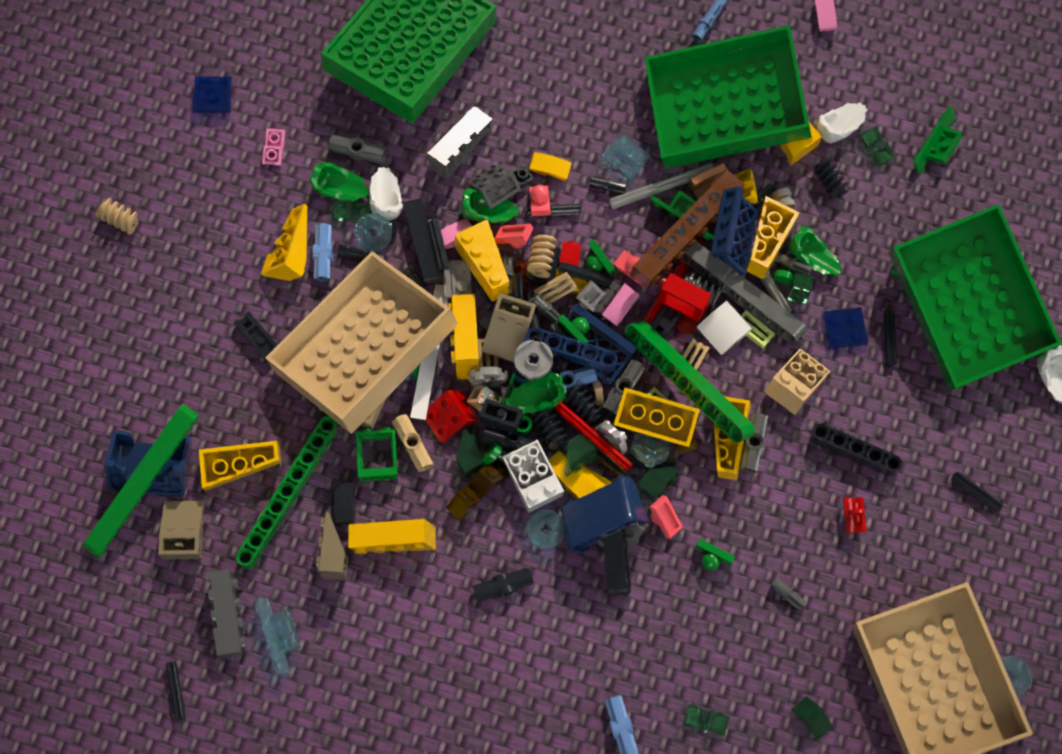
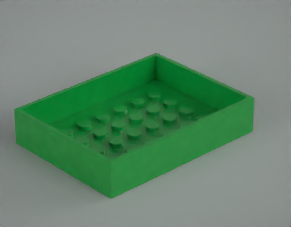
M366 0L321 52L322 70L413 124L496 23V5L487 0Z
M790 25L644 57L660 154L666 169L812 138Z
M1000 204L897 245L888 252L949 392L1062 345Z

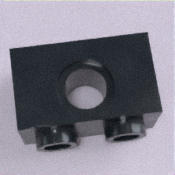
M485 398L479 416L480 422L517 434L523 417V410Z

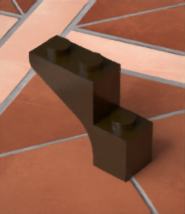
M496 460L480 469L468 486L454 495L446 509L459 521L469 516L489 493L510 476L507 466L503 462Z

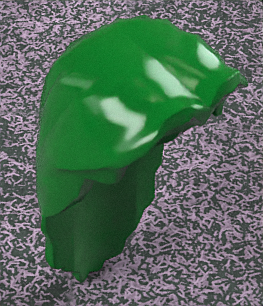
M321 162L313 167L314 173L310 176V183L312 188L321 195L349 202H355L360 198H367L369 188L365 186V182L361 177L333 163Z
M473 188L463 191L461 212L465 219L475 222L488 220V223L508 222L512 218L519 216V207L513 205L508 199L490 209L487 207L479 191Z
M802 226L790 241L789 251L800 262L811 266L813 271L821 275L835 277L841 274L842 267L839 265L838 257L826 248L825 243L816 236L812 228Z
M548 373L542 378L530 380L519 387L513 388L510 396L505 401L506 405L522 409L523 414L535 413L560 404L566 397V388L563 385L561 375Z

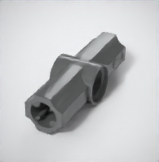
M332 135L329 140L328 151L350 156L355 161L363 159L382 164L385 158L386 147L365 143L359 138L348 139ZM354 148H361L359 151H353Z
M634 360L630 361L602 406L603 410L611 416L617 415L623 391L619 387L626 385L629 389L633 390L646 368L641 363Z
M761 413L751 414L750 422L754 425L755 433L745 441L740 470L744 472L757 473L768 420V416ZM756 440L759 445L752 446L749 441Z

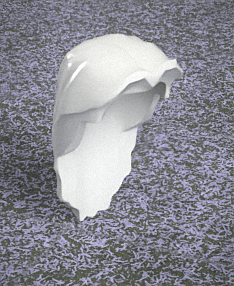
M847 103L843 107L820 115L816 124L817 131L827 143H834L844 139L858 129L865 121V113L868 109L861 103Z
M379 167L378 171L371 177L369 203L372 213L377 219L390 221L396 219L402 211L403 204L397 177L390 172V169Z
M1058 346L1042 353L1037 359V367L1044 385L1054 400L1062 404V346Z

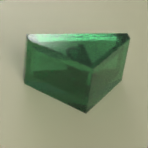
M807 696L791 709L817 740L833 728L823 708Z

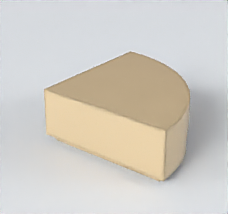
M600 381L594 382L592 386L593 391H595V401L598 402L597 406H603L604 398Z

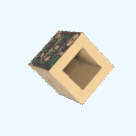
M475 385L467 403L481 412L485 398L500 402L502 398L486 386Z

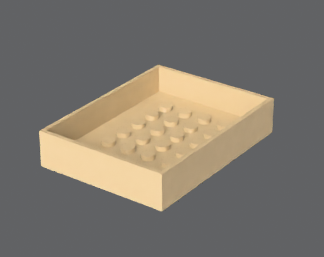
M372 251L265 358L276 374L352 434L443 341L458 323L449 307Z
M968 582L861 620L852 627L903 754H984L1033 735Z

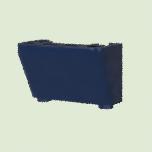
M113 431L104 463L108 488L115 492H120L153 444L135 443L133 436L129 432ZM185 436L145 494L181 496L185 493L192 444L191 436Z
M624 475L616 477L614 482L575 501H566L561 508L566 545L570 552L584 553L590 550L589 546H593L594 542L624 528L630 529L637 522L640 526L649 522L633 478H625Z

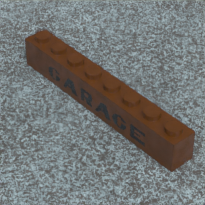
M727 170L632 267L630 275L646 289L651 284L656 285L661 279L660 275L663 272L667 273L672 268V263L675 260L679 261L685 254L684 250L687 247L689 249L692 248L697 241L696 238L699 235L702 237L709 229L708 226L710 224L714 225L717 222L723 190L738 186L742 189L744 183Z

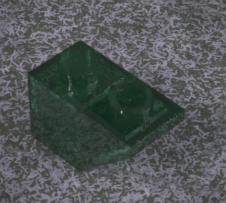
M795 272L788 299L796 304H806L812 291L813 276Z
M467 429L462 433L456 453V462L465 478L486 466L482 462L485 454L482 449L478 450L476 446L478 442L474 434H469Z
M582 433L568 441L564 473L567 477L572 473L579 472L582 467L593 463L597 458L598 447Z
M674 466L649 469L636 488L651 501L655 502L662 495H666L668 492L666 488L669 484L674 485L678 480L680 468Z

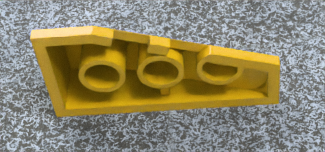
M306 204L291 210L282 227L284 230L283 234L279 239L276 238L274 242L276 247L273 253H268L261 275L286 281L302 277L307 254Z
M560 451L548 459L558 480L575 500L612 483Z

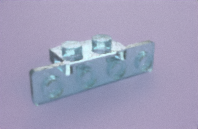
M268 598L255 599V608L260 617L261 629L265 634L267 649L271 654L273 669L277 675H287L290 673L285 654L301 647L291 612L285 609L273 615Z

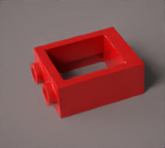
M670 273L668 278L664 277L659 286V302L699 323L708 307L711 294Z

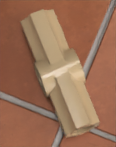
M407 414L396 417L392 424L403 442L405 450L410 455L418 472H424L434 464L421 442L420 436L415 431ZM416 440L418 443L416 446L411 447L408 445V442Z

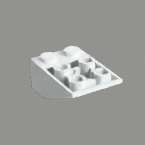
M538 440L503 456L528 513L563 496L564 490Z

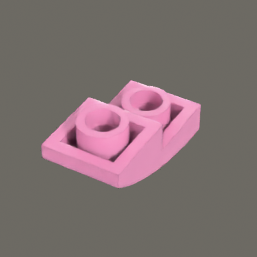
M815 0L819 32L838 29L834 0Z
M266 128L262 164L281 166L285 130Z
M468 219L455 222L441 230L445 249L455 247V234L472 227Z
M624 283L602 315L618 326L640 294Z

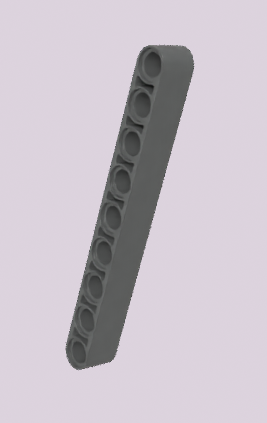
M697 241L692 248L689 249L687 247L684 250L685 254L680 261L684 262L709 283L715 284L714 287L717 289L721 287L722 293L751 313L786 342L796 344L807 331L806 325L722 260L714 258L711 252Z

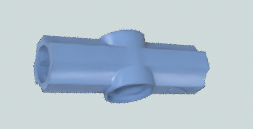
M320 223L315 227V244H313L314 280L319 282L329 281L331 277V261H333L332 225L327 223Z
M583 367L573 371L567 370L560 374L562 380L565 378L573 380L569 385L563 383L566 392H571L580 384L584 386L598 382L595 369L590 367Z
M622 696L605 700L610 718L611 732L613 738L616 739L619 753L639 754L633 736V726L630 717L627 716Z

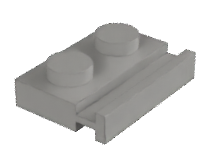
M464 260L448 261L450 267L448 270L443 271L444 298L452 297V295L472 294L471 271Z

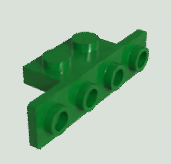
M948 107L941 115L940 121L932 129L929 138L923 143L919 154L914 157L913 165L917 173L920 174L929 160L946 165L963 138L962 132L949 129L956 119L953 107Z
M680 190L670 205L665 204L655 196L650 198L654 201L652 205L660 210L663 208L670 211L668 215L675 220L681 218L696 202ZM709 231L702 236L706 240L710 238L714 240V235Z

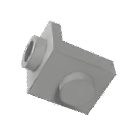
M590 280L576 296L580 301L578 305L586 311L589 309L594 312L596 310L594 307L606 293Z

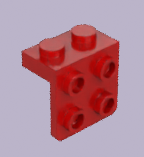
M458 389L447 390L427 409L425 421L441 443L448 441L464 426L474 425L479 421L476 411L469 406L465 400V395Z

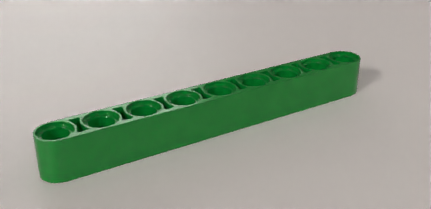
M640 320L625 327L626 338L732 441L738 443L754 435V425L646 321Z
M185 404L178 408L82 545L84 549L97 558L104 553L197 421L199 414Z
M325 416L319 421L237 552L236 560L242 569L250 570L256 565L335 438L338 427L336 421L331 417ZM327 424L333 425L331 430L326 431L323 429ZM322 440L323 444L321 446L315 447L313 445L315 441ZM311 456L313 460L310 463H304V458ZM300 472L303 474L301 479H293L295 473ZM286 489L293 490L289 496H284L283 492ZM275 506H282V510L280 512H273V508ZM265 522L272 523L269 529L265 530L262 528ZM254 539H261L260 545L252 546ZM245 555L251 556L248 563L241 562Z

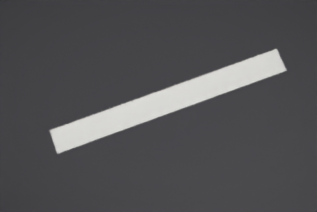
M435 284L433 296L447 306L448 298H444V285ZM439 345L420 363L411 418L426 420Z

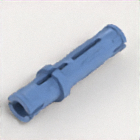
M715 0L705 16L699 20L698 27L691 35L695 41H702L707 31L711 30L712 23L728 0Z

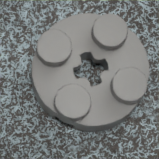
M528 340L518 346L514 355V365L518 373L528 380L539 379L547 375L552 368L553 354L545 343ZM531 355L538 357L536 364L529 362Z
M481 367L478 372L472 369L469 371V382H471V387H475V385L490 386V388L498 389L502 387L503 383L507 382V371L505 370L503 373L502 368Z
M605 420L594 428V431L619 453L624 455L627 452V445L625 443L627 437L625 433L618 431L609 421Z

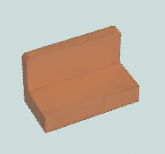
M724 163L691 178L689 186L697 200L711 187V184H714L727 171Z

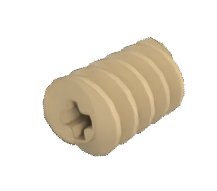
M111 198L99 206L96 212L97 218H101L104 222L107 221L108 224L120 228L123 232L127 231L129 235L135 231L138 225V212L135 211L131 215L132 209L128 208L124 211V205L118 208L119 203L117 201L111 205Z
M537 235L532 241V251L530 252L527 270L534 276L548 278L550 273L547 271H550L552 268L548 264L553 262L549 257L554 256V252L550 250H555L556 246L552 243H556L557 240L553 236Z

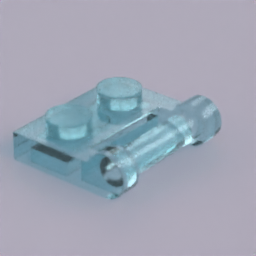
M623 133L601 156L602 159L608 160L622 171L629 180L637 174L651 157V155ZM614 152L627 163H629L632 166V168L630 169L619 159L613 156Z

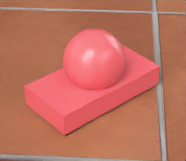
M537 185L529 187L532 216L550 215L548 186Z
M531 224L501 226L494 240L497 244L510 243L513 248L521 249L527 244L533 226Z
M624 250L613 266L644 287L630 275L632 267L640 258L632 256Z
M662 495L650 506L652 511L651 519L656 525L660 526L666 538L671 539L683 528L667 496Z

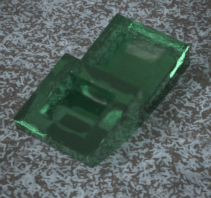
M877 126L859 134L865 148L878 166L895 158L888 142H884Z
M351 200L334 201L333 220L372 223L373 213L370 203H353Z
M689 704L683 724L705 732L725 736L730 717L713 710L708 711Z

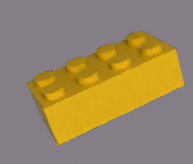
M624 388L614 425L689 447L700 409Z

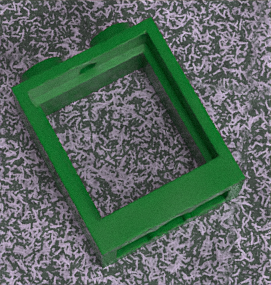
M384 427L378 431L362 429L360 432H356L359 482L398 479L395 429L391 430L389 427ZM391 440L392 467L364 469L362 442Z

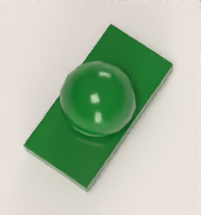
M591 240L588 245L595 254L587 258V269L599 272L605 267L612 277L617 273L615 267L596 241Z
M563 314L558 318L560 327L570 338L589 344V341L583 336L590 327L589 322L585 318L577 317L572 322Z
M699 539L695 548L704 554L701 558V564L709 571L716 570L720 563L730 567L735 558L734 555L703 539Z

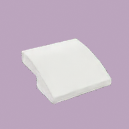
M728 301L719 306L697 326L698 330L721 355H724L736 342H739L752 330Z

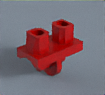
M863 497L843 498L846 533H866Z

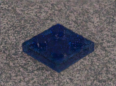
M195 77L194 113H231L232 77Z
M861 307L825 311L823 313L830 350L868 344Z

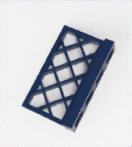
M738 186L723 190L711 255L714 258L721 257L743 276L747 272L758 210L742 196L743 190Z
M575 304L567 319L571 321L573 317H583L589 322V330L595 333V340H589V344L596 343V346L599 347L598 342L607 341L610 343L611 351L614 353L622 352L627 356L623 362L617 363L616 366H619L617 370L615 368L610 380L603 376L602 371L599 373L595 370L596 376L611 386L630 359L638 352V349L585 309ZM551 341V343L557 347V342ZM591 353V354H585V357H586V358H587V357L595 356V355L592 354V353Z

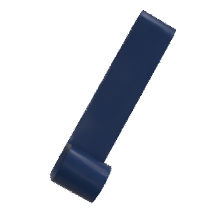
M531 328L526 333L524 342L530 340L531 336H538L540 338L538 342L541 341L546 345L551 341L557 342V347L553 348L548 345L555 357L607 373L612 372L616 368L617 355L613 351L539 328ZM568 347H574L576 349V352L569 353L566 349ZM592 353L595 357L588 359L585 357V354ZM533 357L529 362L536 364L538 357ZM609 358L613 361V363L611 365H607L603 362V360ZM516 368L514 369V379L518 384L522 385L530 381L526 377H520Z

